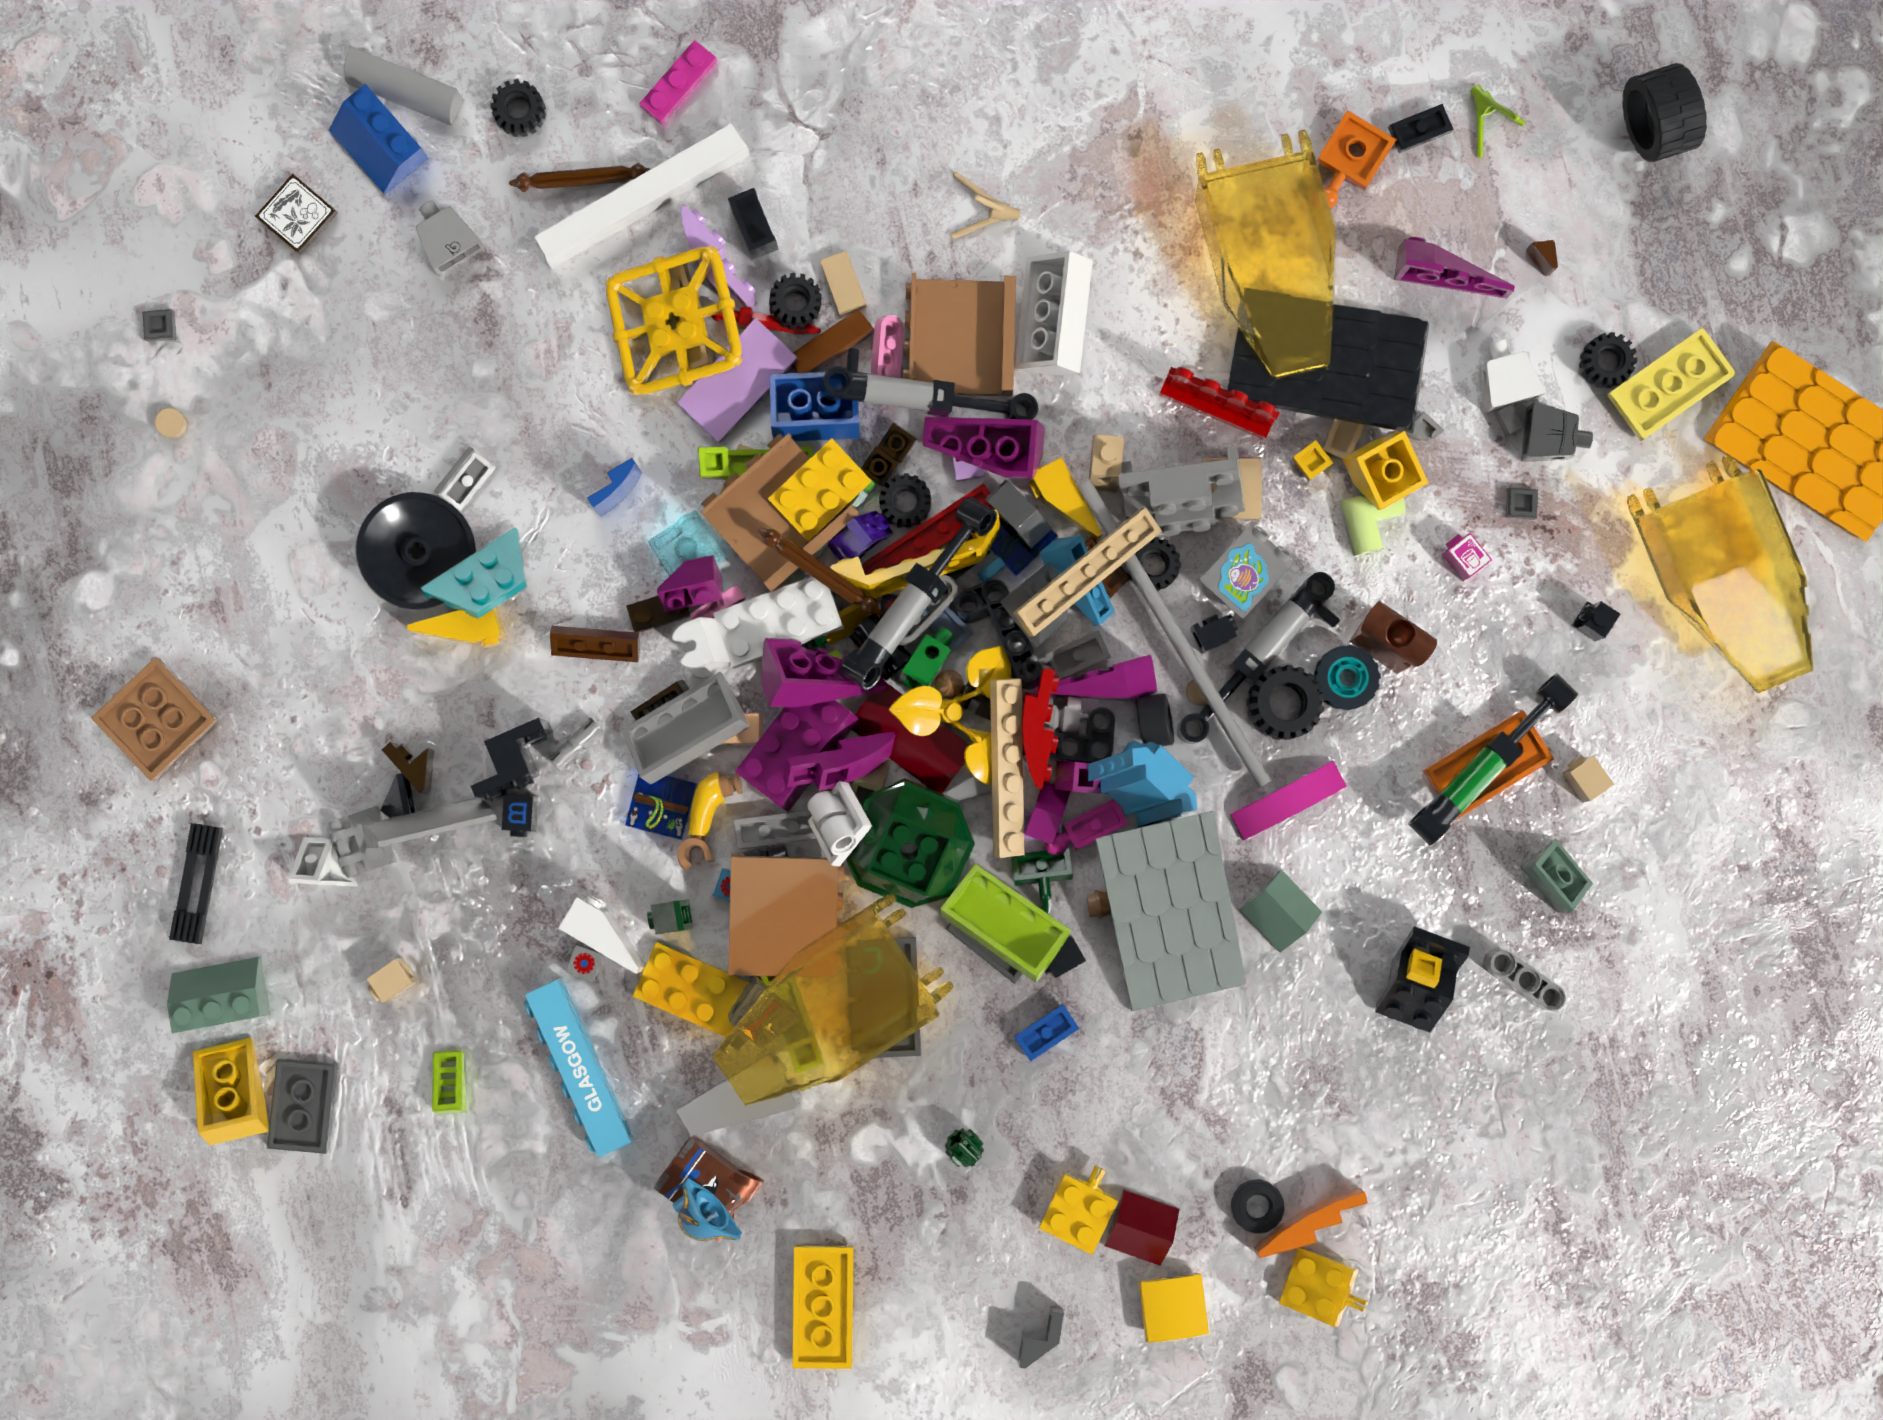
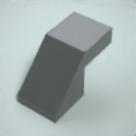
M1006 479L985 499L993 510L997 509L999 518L1009 524L1031 549L1052 529L1040 512Z
M1050 1306L1046 1335L1022 1332L1018 1358L1019 1368H1027L1060 1343L1064 1316L1062 1307Z

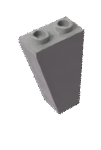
M768 1053L682 1105L676 1112L690 1136L792 1110L799 1106L798 1098L801 1097V1094L793 1081L788 1083L784 1077L783 1072L786 1069L778 1056L773 1058L771 1053Z

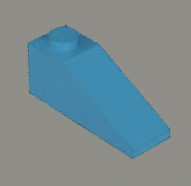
M1082 535L1054 540L1039 554L1044 565L1050 562L1061 574L1087 553L1088 549ZM1102 581L1074 603L1095 626L1102 624L1115 612Z

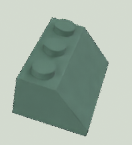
M261 957L172 973L167 1000L171 1032H183L270 1015Z

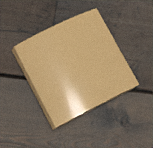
M1203 457L1202 463L1227 460L1228 457ZM1239 457L1245 511L1239 512L1238 515L1233 517L1221 516L1219 519H1261V457ZM1211 483L1212 493L1219 486L1216 483Z

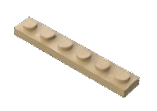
M1147 508L1139 509L1013 612L1029 637L1038 634L1162 532Z
M1022 679L990 680L993 857L1005 858L1024 855Z

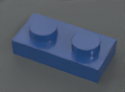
M1062 1003L1016 1034L1014 1038L1031 1062L1077 1031L1079 1027Z

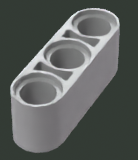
M1493 949L1485 955L1483 959L1485 970L1535 1006L1549 1011H1556L1564 1006L1566 1001L1564 990L1507 950ZM1502 955L1505 958L1506 965L1502 970L1498 971L1494 966V961L1497 956ZM1527 972L1530 982L1527 987L1522 988L1519 984V977L1522 973ZM1548 989H1551L1554 993V1000L1551 1004L1547 1005L1543 1000V995Z

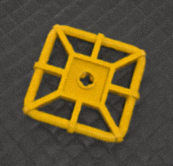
M714 246L698 247L665 258L663 256L655 257L652 262L620 271L611 278H607L605 282L607 284L606 297L614 329L612 338L613 342L617 343L624 379L629 387V392L633 395L650 394L681 384L683 386L692 385L695 380L729 371L736 365L739 366L743 360L741 358L742 347L733 311L736 306L734 299L730 297L723 262L718 254L719 250ZM702 259L689 285L673 290L669 269ZM712 267L719 302L701 308L698 290ZM658 272L663 294L645 299L622 283ZM618 291L641 305L645 325L626 331ZM722 313L730 351L708 338L704 321L705 317ZM672 315L680 317V321L676 323L677 328L675 329L669 325ZM648 335L651 353L636 377L628 340ZM704 344L726 359L690 369L686 349ZM676 352L680 369L679 373L647 382L660 358Z

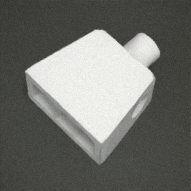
M1500 340L1489 345L1493 360L1485 362L1480 367L1485 413L1503 409L1511 404L1514 406L1536 400L1546 393L1525 351L1510 355L1506 340Z

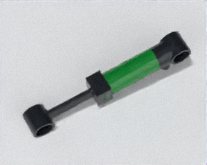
M1558 673L1551 676L1536 691V694L1541 698V702L1508 736L1503 731L1493 735L1461 772L1410 820L1408 825L1429 846L1439 840L1448 831L1453 821L1505 768L1511 766L1518 759L1523 751L1516 744L1550 709L1558 714L1578 696V693Z

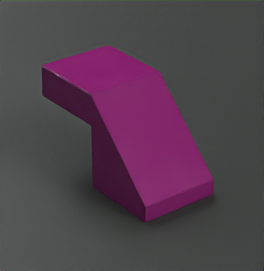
M1044 781L1024 835L1052 845L1071 791L1054 790L1055 784Z

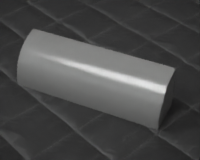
M349 47L344 65V78L347 84L357 88L366 84L376 96L453 126L464 101L456 88L355 47Z

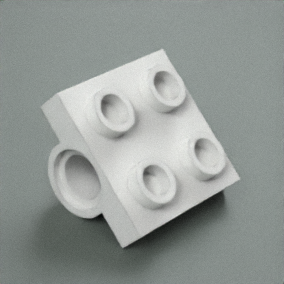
M839 781L832 791H823L814 795L807 804L812 815L807 822L832 866H841L872 827L849 783Z

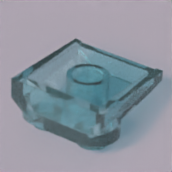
M696 510L682 515L676 523L648 541L669 576L687 560L713 555L718 566L728 560Z

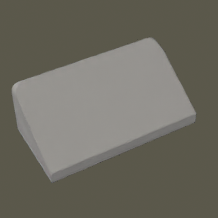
M468 447L435 488L434 492L461 512L495 470L496 466L476 450Z

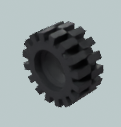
M514 79V84H510L509 80L504 82L506 85L504 88L499 85L496 88L498 94L493 93L491 97L494 102H490V107L493 111L492 115L499 127L508 135L511 132L514 137H518V133L526 137L528 136L527 132L530 130L532 134L537 132L535 127L538 125L541 128L543 125L541 119L546 117L544 111L546 107L534 85L530 86L529 82L525 80L522 84L519 79ZM515 99H524L529 103L527 114L521 118H514L508 114V106Z
M790 273L789 278H787L786 274L781 276L780 282L776 280L774 287L771 288L769 297L770 314L774 315V321L776 323L780 321V326L783 328L786 325H790V330H795V326H799V329L802 330L805 329L806 324L808 326L812 325L814 319L818 318L821 308L822 295L819 293L820 288L818 284L814 286L812 278L806 280L805 274H800L799 278L796 277V273ZM792 292L802 294L806 299V306L799 311L788 309L784 303L786 295Z
M1610 332L1608 335L1603 333L1595 337L1583 348L1584 351L1580 354L1579 359H1582V361L1579 363V368H1584V371L1581 373L1583 377L1588 376L1590 379L1587 382L1590 384L1597 383L1596 387L1598 388L1603 386L1611 388L1614 385L1621 384L1630 377V374L1636 368L1634 364L1637 363L1638 357L1634 358L1633 355L1637 351L1635 348L1631 349L1629 347L1632 342L1630 340L1625 342L1623 340L1624 335L1620 334L1616 337L1614 332ZM1609 350L1616 354L1618 366L1615 370L1607 371L1600 367L1598 356L1601 351Z
M904 473L901 476L897 474L894 475L893 479L889 478L885 486L881 488L879 495L880 509L890 524H895L898 528H912L913 525L918 526L923 519L927 518L931 509V492L927 488L926 483L923 480L921 481L918 476H910L909 473ZM903 490L911 491L917 499L916 506L907 512L898 510L894 504L896 494Z
M1159 537L1153 538L1135 553L1142 566L1144 558L1149 554H1158L1164 559L1165 569L1161 574L1150 575L1147 573L1157 591L1165 589L1172 584L1181 568L1180 554L1176 552V547L1173 544L1170 545L1168 540H1161Z

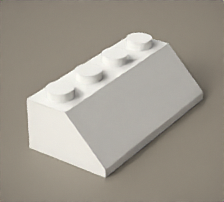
M1072 251L1027 257L1014 370L1050 375L1080 373L1093 260Z

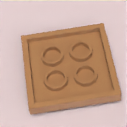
M157 657L149 662L91 717L150 781L158 779L219 721L165 663Z

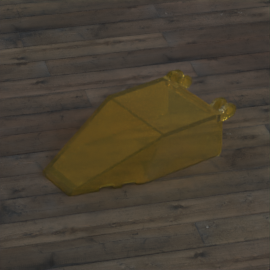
M1306 130L1298 132V143L1301 148L1299 153L1293 154L1291 139L1286 133L1281 135L1285 156L1227 169L1224 167L1221 150L1214 149L1213 161L1217 171L1209 173L1204 154L1202 152L1196 153L1198 184L1195 203L1222 303L1238 322V327L1242 333H1245L1251 341L1253 349L1272 377L1329 365L1331 358L1336 282V228L1313 152L1312 142Z
M1725 455L1722 457V463L1730 479L1724 481L1716 462L1711 461L1706 464L1710 480L1715 485L1663 507H1660L1654 491L1648 487L1643 490V496L1651 512L1644 513L1640 501L1635 494L1627 497V506L1666 599L1756 693H1761L1814 671L1811 633H1808L1807 623L1809 605H1806L1805 597L1807 578L1762 470L1756 469L1742 473L1734 458L1730 455Z
M894 894L876 900L862 911L799 950L713 1053L712 1058L745 1106L781 1097L789 1092L811 1089L812 1086L837 1082L940 1015L937 1003L951 992L954 985L949 981L937 987L932 993L927 989L926 986L939 979L943 975L944 970L942 967H938L921 979L898 945L888 927L902 919L906 912L903 908L896 910L885 920H882L878 914L896 901L897 898Z

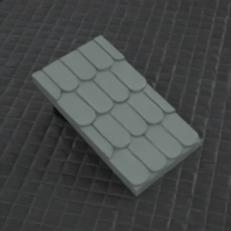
M1213 811L1095 838L1131 1011L1176 1002L1246 984Z

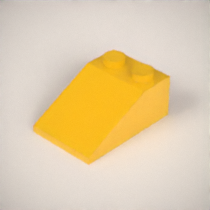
M247 1038L193 1051L198 1134L209 1145L269 1132L267 1104L253 1039Z

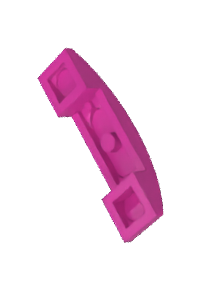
M1331 761L1277 791L1231 813L1230 816L1242 839L1246 840L1344 789L1347 785L1334 761Z

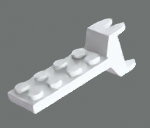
M811 576L713 613L715 618L699 617L688 621L674 631L672 639L684 643L683 651L687 653L680 661L681 664L687 668H693L691 674L694 677L707 679L718 672L725 673L730 666L736 669L762 659L765 638L792 639L803 644L841 630L844 626L831 590Z

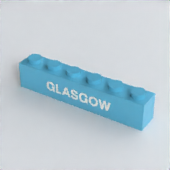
M557 979L525 994L527 999L524 1002L526 1011L531 1018L535 1017L539 1028L536 1029L537 1035L543 1045H548L551 1055L548 1056L553 1070L555 1072L559 1071L562 1076L561 1088L566 1098H571L576 1109L573 1110V1114L578 1125H584L588 1134L585 1137V1141L590 1152H596L599 1158L631 1143L634 1140V1136L563 979Z

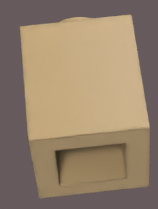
M1580 755L1567 764L1569 769L1562 773L1582 802L1592 801L1615 785L1595 756L1584 758Z
M404 958L393 960L367 978L370 984L368 986L370 994L376 1001L380 1000L382 1004L392 1001L419 982Z

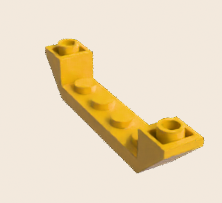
M997 509L994 510L997 513V520L992 530L985 536L971 533L973 539L966 540L939 576L983 562L1000 530ZM944 549L932 550L927 555L916 559L903 560L900 564L887 569L879 568L866 576L858 556L852 559H842L830 567L860 588L866 597L877 598L905 588L908 583L904 578L916 562L929 570Z

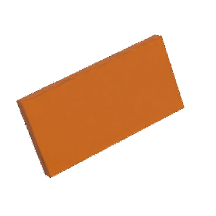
M1518 711L1424 769L1423 772L1436 793L1439 794L1461 772L1493 735L1503 731L1508 736L1527 716L1525 711ZM1534 726L1516 744L1523 751L1518 759L1511 766L1505 768L1455 820L1554 760Z

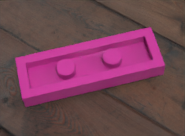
M694 39L639 103L640 107L663 125L716 64L717 58Z

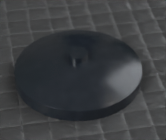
M422 492L398 494L379 503L362 522L355 546L357 566L367 586L387 603L413 610L428 609L445 603L434 597H425L421 587L476 552L472 530L460 511L446 500Z

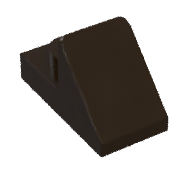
M389 742L381 749L420 794L427 795L431 791L433 749L427 748L413 761L411 758L414 755L403 743L398 745L397 743Z

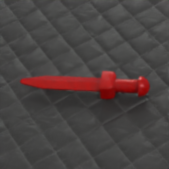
M744 306L740 308V311L733 310L735 320L741 329H746L757 318L770 330L793 334L821 333L820 328L813 325L808 326V324L802 330L799 329V326H795V330H790V325H786L783 328L780 326V321L777 323L774 321L773 315L752 312V307ZM722 313L711 316L716 322L719 319L724 320Z

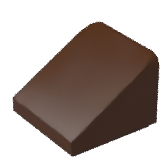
M1554 240L1533 242L1526 249L1528 255L1545 276H1550L1558 268Z

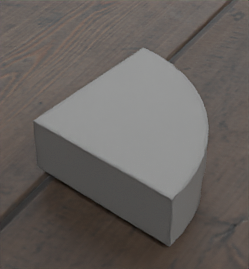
M1423 411L1415 419L1414 432H1406V434L1412 440L1427 441L1439 436L1444 429Z

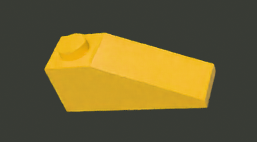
M1062 457L1038 469L1034 479H1030L1031 482L1028 483L1034 498L1040 497L1044 505L1089 537H1092L1095 541L1100 539L1103 533Z
M498 606L479 619L466 614L465 611L460 609L406 625L408 631L414 634L482 645V648L498 645V639L506 637Z

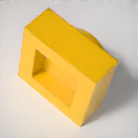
M1317 440L1292 458V461L1308 482L1334 463Z
M1414 949L1409 957L1406 978L1435 988L1439 982L1442 959Z

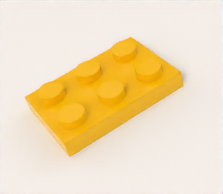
M831 438L779 487L768 500L809 542L865 489L872 480Z

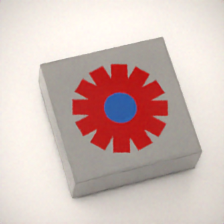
M576 944L565 973L595 982L604 955Z

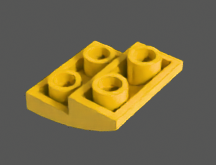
M1191 1273L1171 1278L1164 1276L1138 1282L1146 1342L1178 1340L1209 1334L1202 1274Z

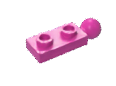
M1112 799L1062 824L1066 833L1061 834L1057 832L1052 845L1044 842L1045 849L1050 854L1060 855L1066 851L1068 844L1072 843L1076 851L1096 841L1095 838L1106 836L1128 825V822L1119 804Z

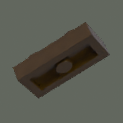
M659 595L626 605L633 630L637 633L690 618L691 615L688 607L666 612Z

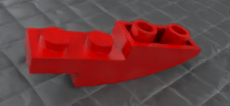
M1042 665L1037 694L1025 692L1022 707V734L1025 757L1036 788L1039 789L1043 788L1044 781H1050L1052 765L1048 764L1050 753H1056L1059 736L1054 735L1053 727L1044 725V722H1050L1053 705L1048 704L1051 693L1057 692L1059 676L1055 675V668Z

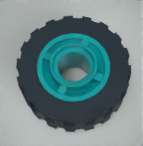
M1352 645L1339 646L1325 653L1317 662L1313 674L1315 676L1314 681L1316 683L1319 682L1322 687L1318 690L1321 694H1324V703L1335 709L1352 710L1366 705L1373 699L1376 691L1379 689V679H1381V674L1378 671L1379 666L1373 660L1374 657L1365 652L1364 649ZM1343 670L1351 671L1354 676V681L1350 686H1345L1340 681L1339 676Z

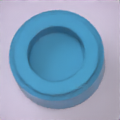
M999 556L978 572L977 576L982 582L988 581L999 573L1006 564Z

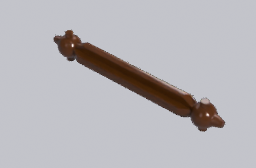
M636 163L631 168L611 166L540 172L531 177L523 172L515 179L509 181V185L517 187L522 192H526L531 187L546 189L626 182L631 178L639 177L651 169Z
M764 528L758 530L763 537V542L767 546H775L780 555L851 604L860 605L864 613L881 615L882 611L878 607L875 598L865 597L863 591L791 540L780 538L777 530H767Z

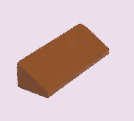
M857 309L794 351L793 353L799 359L794 363L793 367L797 373L817 372L846 353L850 347L856 346L874 334V328L861 311Z

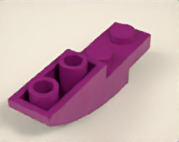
M892 731L848 738L838 741L837 750L787 758L783 775L786 787L815 782L818 790L821 791L834 788L839 781L850 783L878 768L891 756L895 734Z

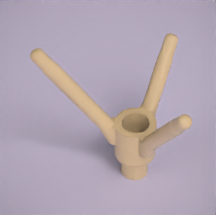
M958 172L953 173L956 179L976 193L973 196L974 200L989 207V216L984 220L952 233V239L986 225L997 223L999 220L1019 219L1020 209L1012 208L1010 204L998 201Z

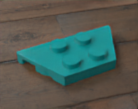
M515 527L421 587L424 596L427 598H437L444 601L446 606L453 609H461L466 614L479 619L526 588L527 583L518 530Z

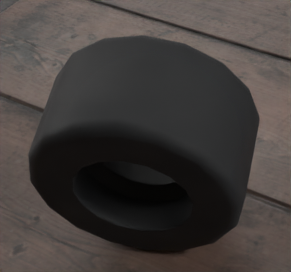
M1157 694L1139 697L1137 699V716L1143 744L1153 742L1162 747L1173 745L1174 729L1167 695Z

